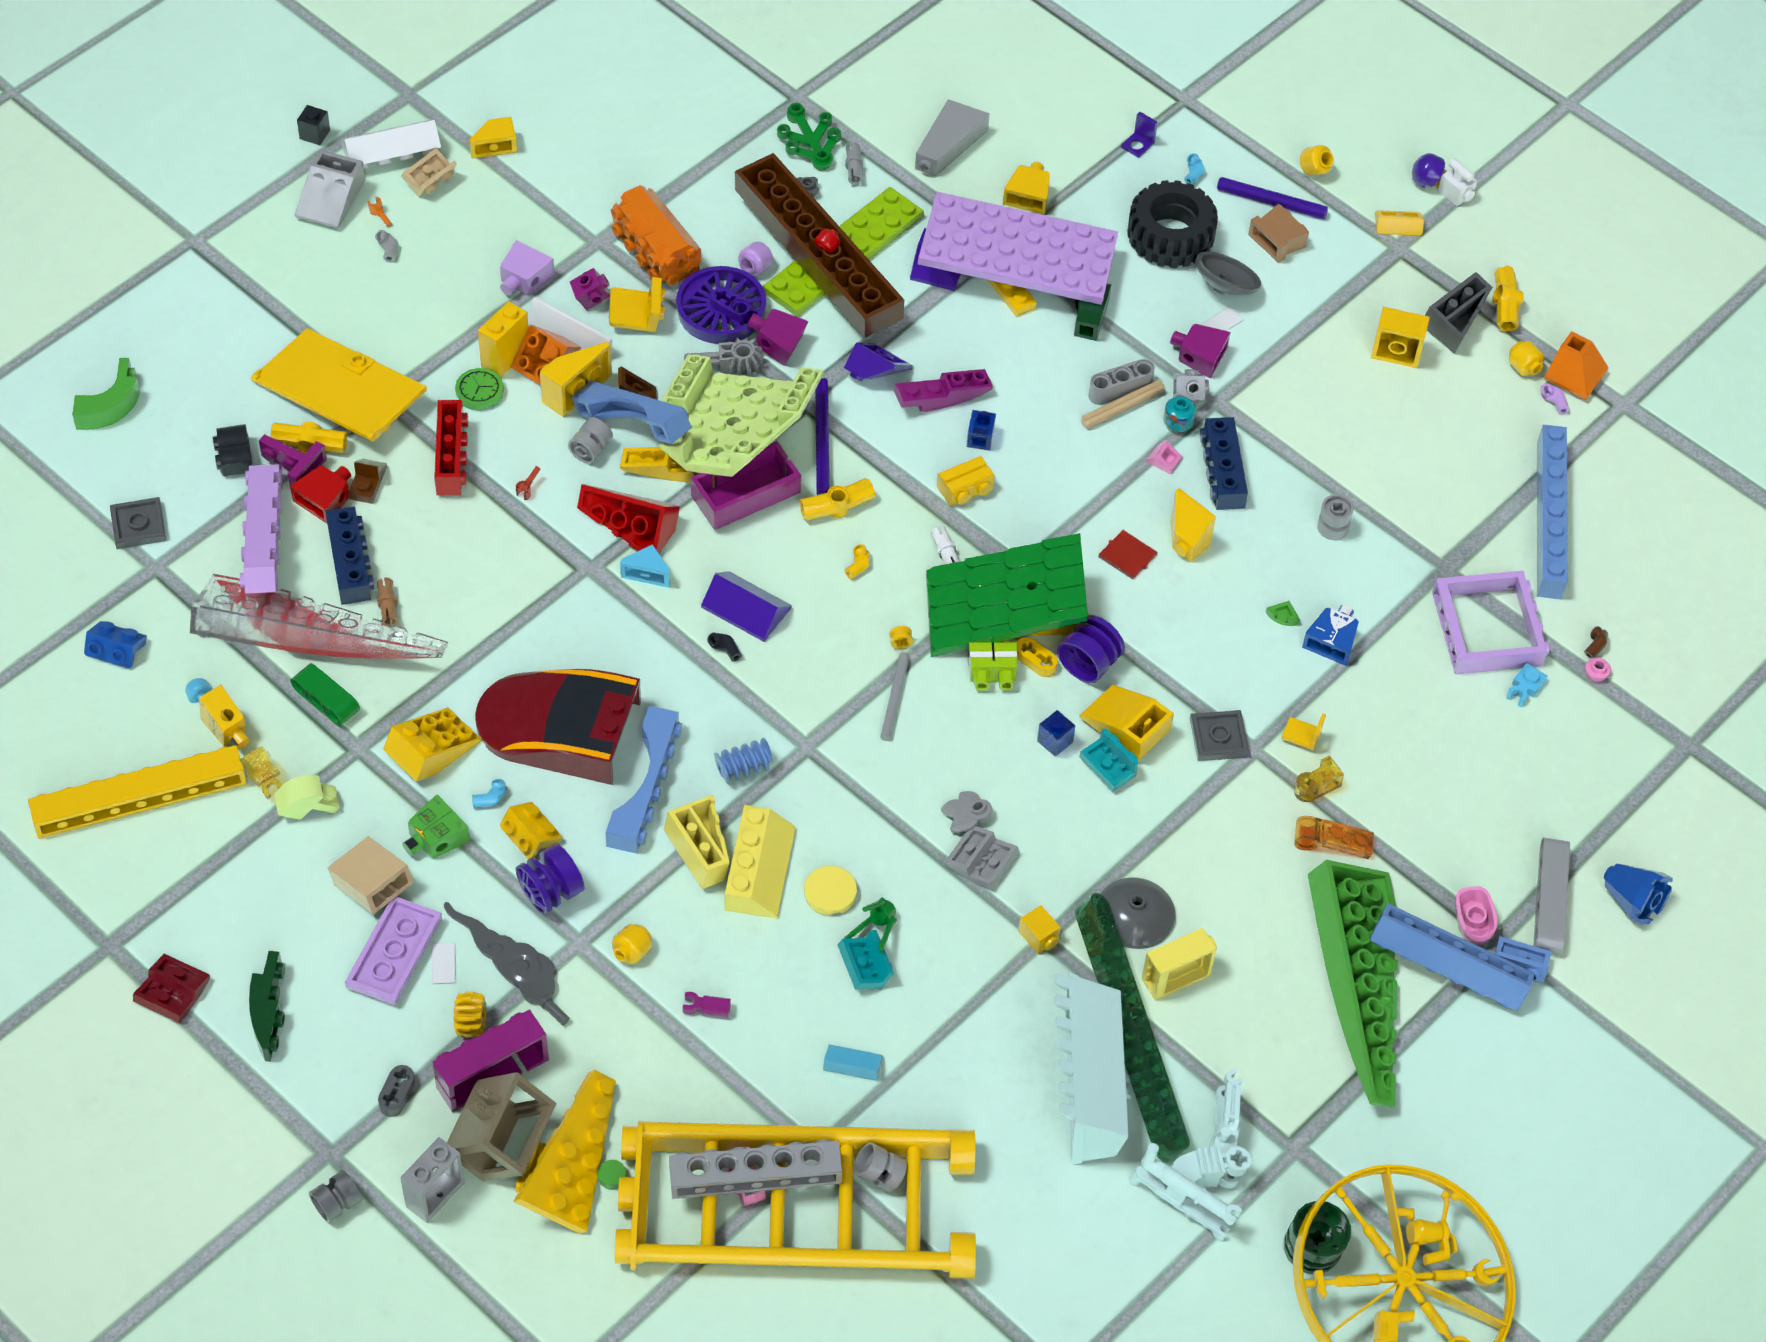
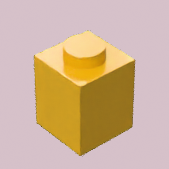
M1042 905L1020 918L1018 932L1037 954L1044 950H1051L1058 944L1061 927Z

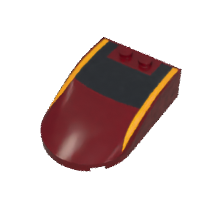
M592 669L542 670L516 673L503 677L487 688L477 704L475 721L478 735H480L490 752L504 760L612 785V760L632 704L638 706L641 704L640 678Z

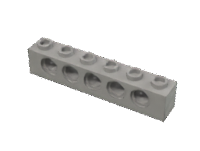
M822 1139L816 1143L805 1144L802 1142H792L783 1146L766 1144L760 1148L747 1149L745 1147H736L727 1151L710 1149L703 1153L690 1154L689 1152H679L669 1156L672 1199L842 1184L839 1140ZM816 1160L818 1163L810 1165L807 1164L806 1161ZM780 1162H786L790 1165L787 1167H780L777 1164ZM751 1165L761 1166L758 1170H752L749 1167ZM725 1167H730L733 1169V1171L723 1172L721 1171V1169ZM695 1170H703L705 1173L702 1175H695L692 1172Z

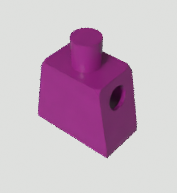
M772 309L766 319L753 313L747 326L759 332L756 337L758 346H761L766 354L785 366L803 336L809 321L777 309Z
M1193 324L1187 335L1175 330L1170 344L1180 347L1178 360L1192 369L1199 370V373L1208 378H1212L1228 348L1231 332Z

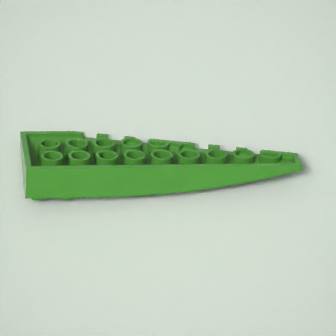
M1325 860L1307 875L1325 967L1336 1010L1353 1063L1370 1105L1393 1108L1395 1106L1396 1075L1392 1073L1393 1064L1396 1063L1393 1042L1396 1040L1397 1030L1393 1029V1021L1397 1019V980L1394 979V971L1398 969V960L1395 959V952L1383 949L1370 941L1374 927L1386 904L1389 903L1396 907L1390 875L1384 871Z

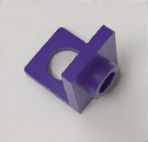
M1138 112L1134 133L1121 145V148L1140 158L1155 143L1158 122L1144 113ZM1132 142H1140L1143 147L1134 149L1130 144Z

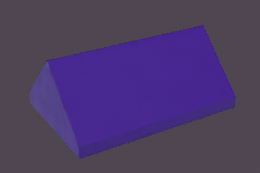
M727 571L715 573L701 608L764 642L791 610L792 605Z

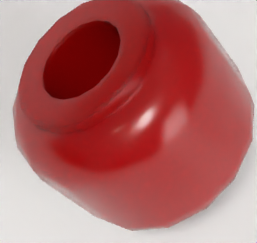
M822 229L814 240L816 247L821 252L823 248L827 254H833L841 242L838 237L839 234L834 229Z

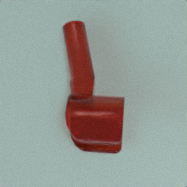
M535 466L525 481H519L516 484V496L521 491H525L524 500H528L531 497L530 486L541 470L538 466Z

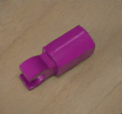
M685 992V1001H692L693 1004L683 1005L682 1011L684 1014L692 1015L696 1012H701L703 1015L729 1018L730 998L706 995L699 997L694 992Z

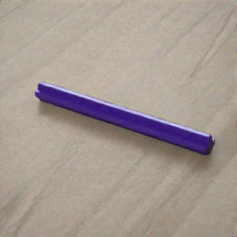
M822 378L815 389L817 495L825 494L830 489L828 380L826 378Z

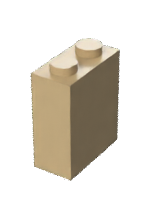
M369 836L327 868L334 886L373 915L414 883L408 865Z

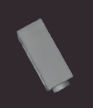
M440 1137L400 1177L406 1208L426 1223L435 1216L465 1183L460 1152ZM442 1193L443 1196L437 1197V1194Z

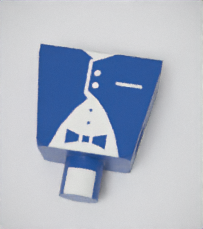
M1341 605L1338 611L1325 608L1306 631L1302 648L1347 666L1359 623L1357 619L1352 617L1354 610L1348 605Z

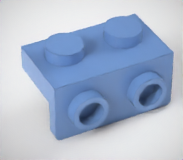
M1499 936L1494 954L1535 973L1533 982L1543 983L1549 969L1548 965L1552 951Z

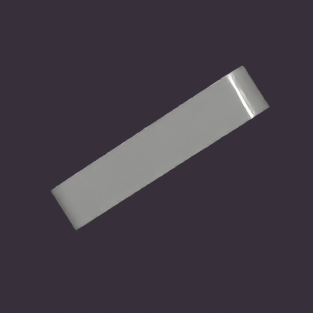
M1543 837L1539 852L1533 946L1552 951L1551 953L1561 954L1565 940L1570 841Z

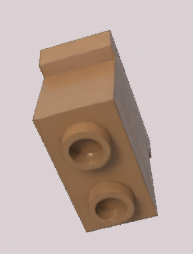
M1278 204L1262 218L1256 216L1251 219L1248 235L1277 263L1285 260L1287 254L1306 247L1309 231L1288 210H1285Z

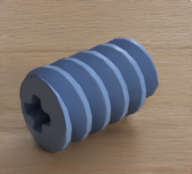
M765 738L760 740V744L755 740L752 741L750 747L744 743L741 745L740 750L737 747H732L731 754L726 749L722 750L721 757L718 753H714L718 771L727 783H730L731 774L737 780H740L741 771L744 772L746 777H749L750 768H753L755 773L759 774L760 765L766 771H769V763L772 761L771 750Z

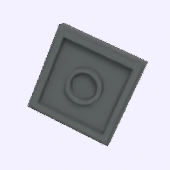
M160 497L110 505L116 549L167 541Z
M1241 710L1190 714L1191 729L1198 761L1249 757V748Z

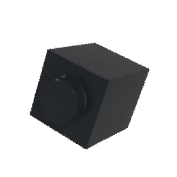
M306 105L297 119L299 139L321 145L330 132L328 111Z

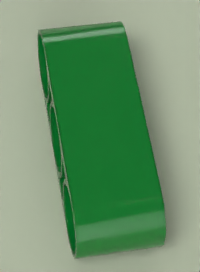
M312 663L308 664L290 679L291 685L296 692L337 726L343 725L360 711V706L356 699Z

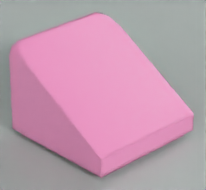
M1165 440L1154 448L1146 462L1170 474L1183 456Z

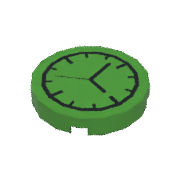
M475 368L461 374L456 381L455 392L457 398L462 400L463 406L471 410H485L486 407L491 405L493 407L499 403L503 397L504 385L502 378L496 372L486 368Z

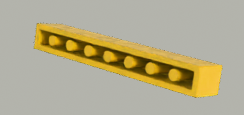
M235 745L222 747L204 754L198 753L181 760H171L165 764L153 767H144L141 770L126 774H117L114 777L103 780H94L88 784L67 787L61 791L40 794L28 799L34 828L38 839L239 787L247 783L238 748Z

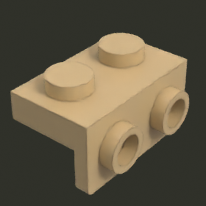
M435 148L404 171L401 177L418 197L425 192L429 195L439 186L437 183L441 180L446 182L454 176L455 172L453 170L457 163L455 160L449 163L440 151Z

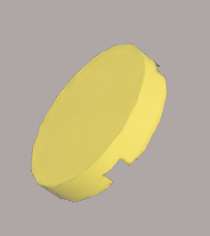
M823 866L815 869L808 875L804 884V895L808 906L815 912L826 916L839 912L841 914L853 906L857 897V885L853 876L845 869L837 866Z

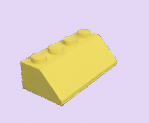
M744 805L725 890V911L775 919L778 917L796 827L769 808Z

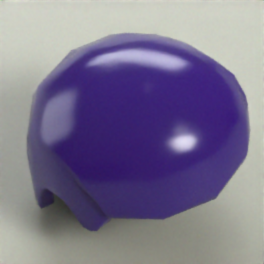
M1432 153L1420 156L1412 168V180L1414 183L1423 188L1426 186L1433 187L1444 172V159Z

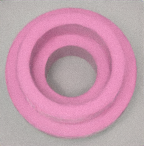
M1595 657L1587 661L1585 672L1590 680L1600 682L1609 676L1611 667L1606 660Z

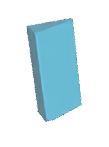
M829 1044L824 1058L823 1070L877 1081L883 1055Z

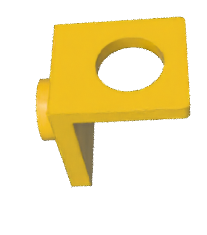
M1322 713L1317 726L1290 717L1281 739L1314 751L1323 729L1326 714Z

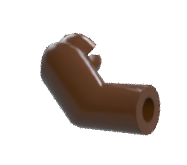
M1599 626L1594 627L1591 631L1590 636L1594 641L1584 651L1589 658H1595L1607 644L1608 632L1605 629L1602 630Z

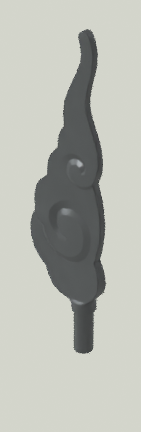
M449 902L444 903L446 913L469 929L479 951L492 960L496 969L507 981L520 989L526 1001L531 1004H538L543 1009H546L561 1025H565L569 1021V1016L551 998L555 992L554 966L547 956L538 953L535 948L527 943H516L511 937L499 935L497 932L488 929L479 920L455 911Z

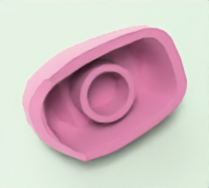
M1476 886L1460 889L1456 895V915L1459 930L1466 941L1477 946L1487 944L1493 938L1497 929V913L1489 892L1483 887Z

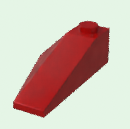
M581 484L577 509L598 524L607 527L612 531V534L621 537L633 549L640 551L653 545L660 554L676 530L680 506Z

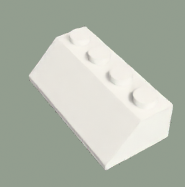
M426 120L340 139L345 156L363 161L364 169L369 168L368 163L377 161L378 165L391 163V158L394 157L406 160L414 158L413 153L422 151L423 155H427L435 148L441 147L435 120Z

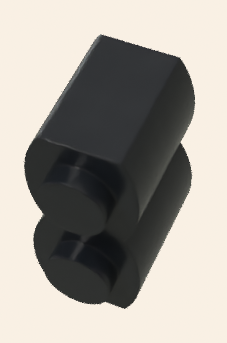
M246 424L216 428L217 436L213 437L215 451H219V455H215L217 470L222 469L223 476L243 474L245 471H249V466L253 465Z

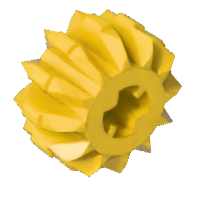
M476 992L458 993L453 1009L454 1028L457 1036L475 1038L482 1035L486 1029L487 1021L484 995Z

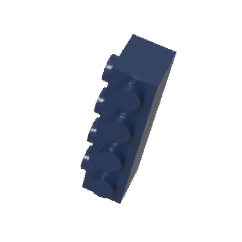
M1234 417L1205 418L1204 428H1200V441L1205 443L1203 459L1204 462H1208L1206 476L1207 481H1211L1212 484L1210 486V499L1215 501L1216 510L1245 509L1248 491Z
M355 506L325 511L341 605L371 600L370 590L375 588L373 576L367 575L366 571L371 570L369 555L363 554V550L368 549L365 535L360 536V531L364 530L362 515L357 516Z

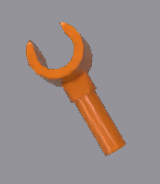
M375 197L376 204H371L370 201H367L370 214L378 215L387 227L391 226V221L384 214L381 198Z

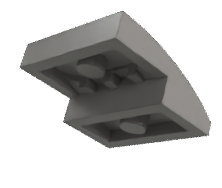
M975 826L965 833L946 859L945 865L962 877L993 891L1020 852L1018 846L996 839L994 832Z

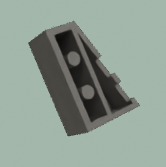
M1477 272L1473 273L1428 308L1425 316L1430 317L1427 328L1455 354L1493 287Z

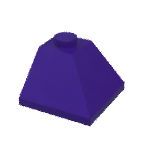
M924 228L917 245L910 280L955 291L961 276L960 273L918 264L920 250L927 229Z
M856 342L844 366L846 370L851 372L850 376L859 381L909 371L913 367L912 364L875 343Z

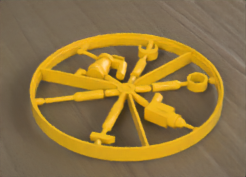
M1391 1164L1372 1166L1349 1174L1329 1188L1312 1205L1302 1222L1295 1242L1293 1255L1294 1287L1302 1314L1318 1342H1332L1329 1338L1330 1335L1395 1286L1397 1287L1390 1304L1392 1312L1380 1310L1375 1314L1373 1342H1397L1399 1323L1414 1321L1415 1311H1397L1405 1289L1410 1291L1418 1303L1423 1304L1420 1306L1421 1310L1440 1334L1445 1335L1448 1342L1470 1341L1463 1336L1452 1337L1446 1322L1437 1313L1429 1300L1425 1302V1297L1420 1291L1498 1329L1499 1331L1494 1342H1504L1511 1326L1516 1299L1514 1269L1509 1251L1497 1226L1483 1207L1469 1193L1443 1176L1418 1167ZM1381 1174L1396 1258L1392 1254H1388L1391 1252V1249L1373 1225L1368 1224L1349 1197H1346V1192L1342 1186L1359 1178ZM1391 1174L1412 1176L1444 1189L1445 1191L1441 1194L1442 1199H1444L1441 1221L1433 1222L1423 1219L1413 1221L1415 1219L1414 1208H1397ZM1335 1192L1339 1198L1343 1199L1342 1201L1363 1226L1364 1234L1382 1258L1386 1255V1261L1395 1271L1394 1274L1380 1276L1379 1274L1336 1276L1334 1279H1324L1323 1271L1317 1270L1313 1272L1314 1279H1304L1303 1252L1307 1233L1317 1211L1331 1194ZM1449 1198L1453 1201H1461L1480 1221L1493 1242L1501 1266L1484 1269L1483 1265L1491 1261L1484 1259L1478 1262L1472 1271L1448 1269L1433 1270L1432 1273H1415L1413 1270L1420 1245L1438 1242L1440 1251L1423 1255V1264L1425 1266L1449 1260L1450 1250L1451 1254L1458 1252L1456 1237L1450 1232L1449 1225L1446 1222ZM1398 1216L1407 1217L1409 1220L1406 1226V1236L1408 1242L1412 1245L1407 1259ZM1503 1275L1505 1305L1502 1320L1422 1281H1454L1473 1277L1477 1284L1488 1287L1497 1282L1500 1276L1494 1279L1489 1277ZM1394 1283L1328 1334L1325 1333L1319 1324L1306 1292V1288L1316 1286V1292L1324 1299L1327 1297L1325 1285L1354 1287Z

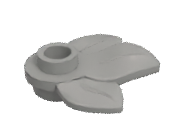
M972 791L960 792L959 799L950 800L941 808L943 814L954 818L950 831L953 833L965 832L973 829L976 824L987 822L991 818L993 811L989 801L980 799L979 795Z

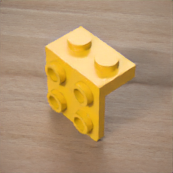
M652 277L648 292L617 287L611 288L609 325L656 332L659 320L663 321L665 307L661 306V302H664L665 288H661L662 278Z

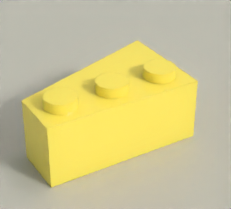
M714 795L668 811L664 826V832L701 889L725 881L729 866L728 853L719 826L720 820L714 805Z

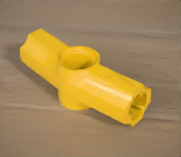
M1506 265L1498 267L1494 272L1496 289L1492 297L1493 303L1497 305V325L1499 330L1504 332L1515 331L1519 327V308L1524 298L1523 291L1517 288L1516 274L1513 267Z
M866 478L845 487L840 485L833 486L825 494L800 499L801 514L805 520L827 515L841 518L848 513L850 508L874 499L875 491L873 484Z

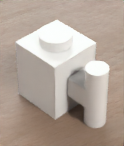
M1453 158L1449 162V166L1452 169L1442 174L1438 191L1455 206H1459L1474 197L1477 180L1474 179V174Z

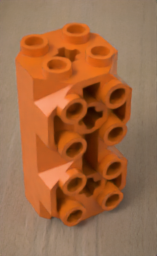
M639 185L624 192L620 197L622 202L619 205L615 203L611 209L614 222L611 228L614 235L621 238L628 252L638 251V254L635 255L636 261L640 267H644L648 272L650 280H652V277L662 278V281H666L668 285H674L699 271L701 248L653 189L648 188L647 190L644 186Z

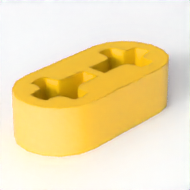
M1024 637L1017 641V659L1042 677H1050L1055 674L1058 660L1051 651L1029 637Z

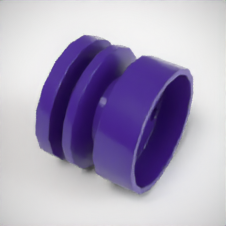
M1089 615L1087 621L1079 623L1073 629V632L1057 647V655L1064 668L1071 675L1086 683H1096L1107 672L1109 666L1113 665L1125 651L1124 640L1118 630L1103 618L1095 615Z
M557 843L539 853L540 862L536 858L531 857L527 860V864L521 863L515 868L523 892L533 906L542 914L550 912L552 907L557 908L560 906V896L570 900L585 890L584 881L578 867L567 851Z

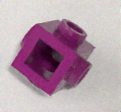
M594 268L570 281L576 300L586 310L610 297L607 288L610 286L608 279L604 274L600 275Z

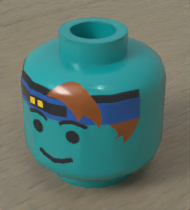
M1182 396L1169 399L1166 403L1163 417L1165 425L1176 432L1189 430L1194 424L1195 404L1192 400Z

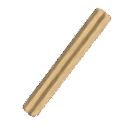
M1160 380L1149 383L1083 415L1081 422L1085 428L1089 429L1163 393L1164 384Z

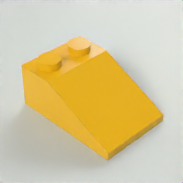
M605 342L557 357L549 364L544 365L540 371L542 403L562 417L566 416L575 408L571 399L572 395L590 381L604 383L612 376L611 344Z

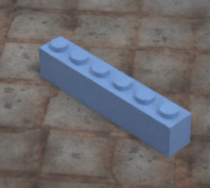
M1389 903L1386 904L1370 938V941L1376 943L1379 947L1389 949L1406 960L1414 961L1431 972H1437L1456 984H1462L1474 990L1477 994L1487 996L1499 1002L1502 1006L1518 1011L1530 990L1535 973Z

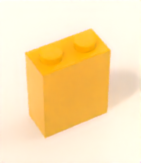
M510 301L478 329L481 367L496 372L500 377L511 368L529 328L528 313Z

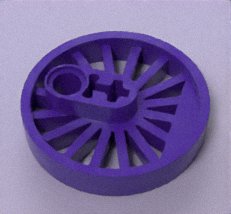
M729 266L704 268L686 278L679 287L676 297L678 317L683 328L701 341L713 344L735 343L737 338L744 340L756 332V330L747 325L753 313L764 318L766 294L760 282L744 270ZM720 280L726 281L725 287H721ZM714 281H715V287H716L715 289H713V288L711 287V284H712ZM733 282L738 283L732 290H730ZM720 319L723 331L716 330ZM712 322L710 329H706V327ZM727 323L733 327L732 330H728Z

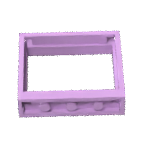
M1524 571L1436 578L1432 595L1454 674L1523 668L1526 663L1533 667L1543 666L1546 655L1549 654V644L1547 641H1544L1542 635L1543 624L1537 618V604L1531 598V584L1529 580H1526ZM1515 590L1532 647L1467 653L1451 595Z

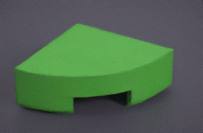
M1290 601L1273 605L1266 609L1268 617L1278 624L1285 626L1299 625L1300 619Z

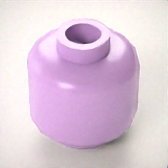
M753 242L740 251L738 256L739 266L752 276H758L772 265V252L764 243Z

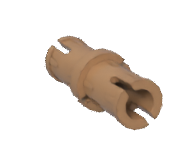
M385 577V586H383L382 578L377 581L379 591L377 604L381 609L382 624L391 626L390 618H392L394 626L398 622L396 614L398 602L394 595L393 580Z

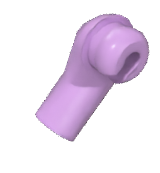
M1548 383L1542 385L1540 389L1541 396L1555 404L1558 414L1568 413L1569 407L1563 390Z

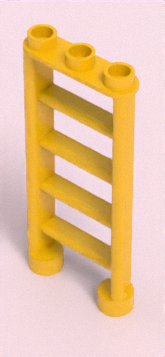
M638 1121V1126H623L621 1160L636 1161L635 1177H619L618 1211L632 1212V1228L616 1229L615 1264H630L631 1270H637V1264L644 1262L943 1270L944 1272H949V1278L974 1279L976 1264L975 1233L950 1232L949 1252L920 1251L921 1159H949V1174L974 1175L975 1130ZM822 1139L839 1140L842 1184H839L837 1249L783 1247L785 1189L771 1190L769 1247L715 1246L717 1195L703 1196L700 1245L646 1244L651 1151L703 1153L710 1149L727 1151L736 1147L760 1148L766 1144L783 1146L792 1142H802L805 1144L816 1143ZM869 1142L885 1148L887 1152H892L902 1158H906L905 1251L852 1249L854 1157H857L861 1148ZM780 1162L777 1165L786 1167V1162Z

